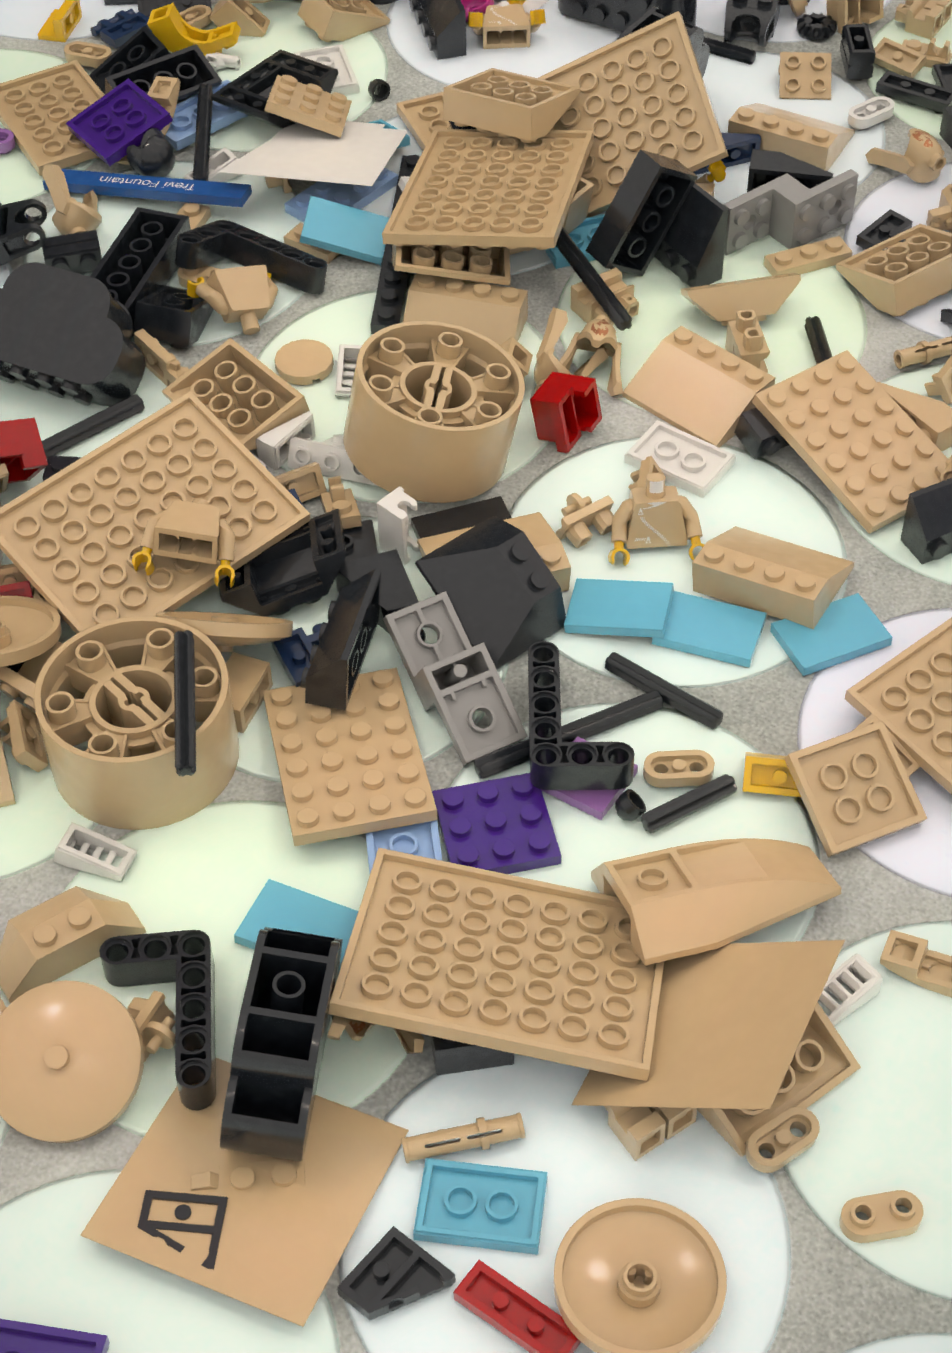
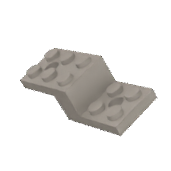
M850 169L809 189L786 173L724 203L723 205L728 208L724 254L727 256L767 235L774 238L787 249H792L852 220L854 214L859 174Z
M446 591L388 614L383 618L425 711L437 708L463 766L528 737L484 642L473 647L471 646ZM426 627L433 629L437 634L436 643L428 644L424 642L420 636L421 629ZM475 711H483L488 715L489 726L487 728H479L474 724L472 716Z

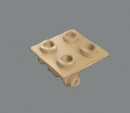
M780 52V65L778 68V75H780L779 99L831 100L832 53Z

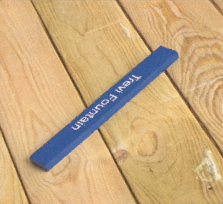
M62 169L65 174L68 190L71 193L87 194L93 190L96 195L243 207L252 194V188L249 184ZM43 180L44 190L49 191L45 180Z

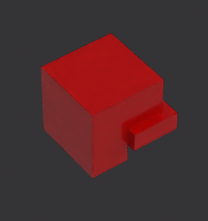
M551 372L530 399L537 438L539 440L556 442L557 452L569 453L582 436L581 431L592 432L602 420L595 378Z
M35 417L0 421V464L5 463L9 472L7 484L30 481L48 465Z

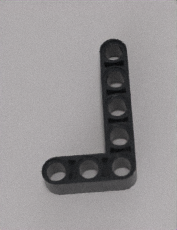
M217 220L177 236L175 264L180 268L194 270L226 258L242 266L266 265L267 273H271V278L309 294L324 292L327 262L235 222Z
M539 641L532 644L528 650L530 781L533 786L540 790H618L630 786L634 776L635 753L629 744L618 741L562 742L559 650L555 644L548 641Z
M182 930L109 938L101 945L99 950L105 978L109 984L124 987L176 982L175 1077L181 1103L190 1110L207 1108L215 1100L216 1095L215 963L209 936L201 930Z

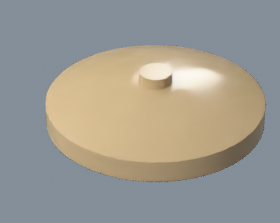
M0 596V667L14 665L35 658L51 649L58 642L62 634L59 612L54 607L44 601L30 597Z
M165 611L156 613V617L176 620L197 629L207 636L220 652H233L234 646L259 645L291 637L293 631V621L275 617L199 611Z
M55 981L37 986L25 992L1 1013L0 1116L11 1127L26 1136L40 1141L71 1143L90 1138L102 1132L119 1119L129 1107L141 1082L144 1068V1047L136 1021L127 1008L114 996L95 985L85 982Z
M625 1198L610 1201L593 1208L581 1216L569 1228L556 1254L553 1286L556 1304L564 1322L579 1341L595 1353H691L707 1340L717 1326L725 1303L727 1275L723 1257L717 1244L696 1219L681 1209L661 1201L645 1198Z

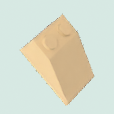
M302 0L297 14L305 21V25L313 29L318 34V38L325 42H331L332 40L345 41L388 25L391 20L370 0Z

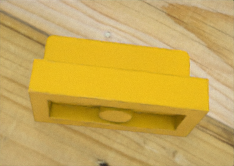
M65 0L59 9H54L38 32V39L66 42L82 18L80 0Z
M745 752L742 791L801 797L784 758L786 756Z

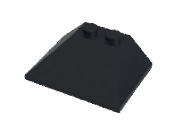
M280 49L212 94L211 99L264 123L283 129L298 122L264 111L277 75H290L296 78L297 82L306 85L315 84L320 86L322 91L331 93L338 76V69Z
M339 509L311 518L309 522L235 570L234 585L231 588L229 576L220 580L219 588L222 602L260 616L269 617L274 614L283 615L293 607L304 603H315L323 596L328 595L347 556Z
M495 515L415 562V565L435 595L447 592L471 646L473 647L484 642L496 669L529 650L532 644L543 641L564 628L566 613L560 585L526 534Z

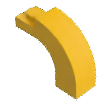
M174 3L152 10L147 23L151 32L172 53L195 44L198 45L204 55L216 52L222 53L223 48H231L237 43L241 31L237 21L211 30H201L192 27L181 17Z

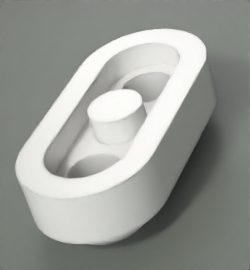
M873 97L852 106L848 111L847 122L856 130H865L891 118L895 103L888 97Z

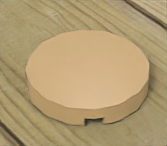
M310 339L291 341L283 345L276 352L274 360L276 371L280 374V377L294 385L313 384V380L318 378L321 381L332 372L334 365L331 349L322 342Z

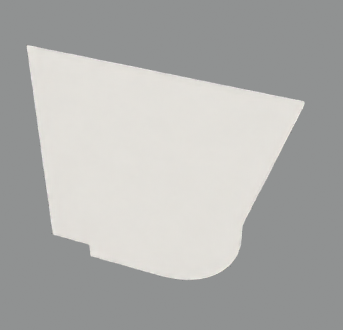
M346 121L340 138L296 123L281 129L271 140L218 172L373 186L408 130L384 128L385 124Z

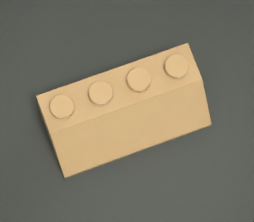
M416 273L408 290L403 322L436 321L454 324L484 335L498 345H501L511 337L519 341L528 319V290Z

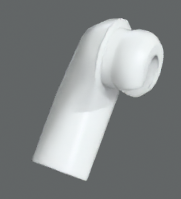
M219 52L205 55L215 71L225 67L239 69L241 66L240 56Z

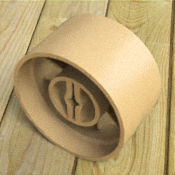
M409 321L385 327L371 335L364 342L357 356L343 432L346 453L357 470L371 482L389 492L400 486L404 489V493L417 501L449 503L481 495L492 488L504 472L525 392L522 372L509 353L497 343L484 335L458 325L436 321Z
M131 616L105 621L79 632L64 642L48 658L38 675L34 690V707L54 782L66 803L86 819L107 827L126 830H145L171 825L189 818L207 807L223 792L233 777L239 759L240 747L228 670L225 660L216 645L197 629L176 620L154 616ZM179 630L183 632L190 630L193 633L195 654V721L204 723L196 730V772L192 776L185 775L182 777L176 773L174 635ZM88 741L86 751L73 747Z

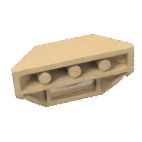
M787 273L682 288L681 295L709 318L721 322V326H728V321H736V313L738 311L750 309L755 311L758 321L767 320L766 315L776 314L800 283L801 275Z
M75 886L8 920L0 946V988L9 1003H12L25 992L37 986L50 983L100 957V947L109 938L146 933L145 927L128 902Z

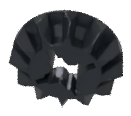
M812 12L811 15L804 14L802 18H799L796 28L799 34L808 39L822 40L836 33V21L830 15L824 16L823 13L815 14Z

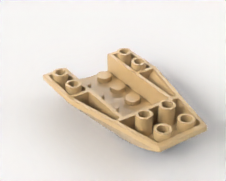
M738 838L691 843L603 862L591 871V879L599 892L618 897L630 916L631 944L645 966L718 949L840 895L842 890L809 846L773 839Z

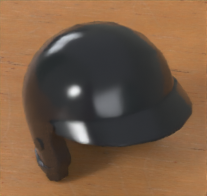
M151 128L145 132L140 147L131 145L126 150L128 163L138 175L165 177L173 170L176 155L174 147L158 128Z

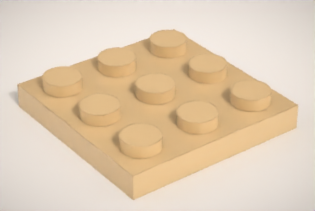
M277 75L264 111L341 138L352 101L348 100L341 93L334 92L331 94L322 91V88L318 85H306L297 82V79L290 75Z
M883 720L795 751L784 758L828 857L928 819Z

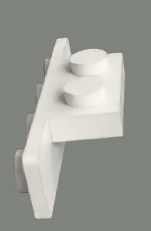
M334 434L333 437L323 442L298 437L290 439L287 464L289 468L297 469L316 462L320 466L322 475L331 477L341 476V479L377 486L353 465L346 453L342 434Z

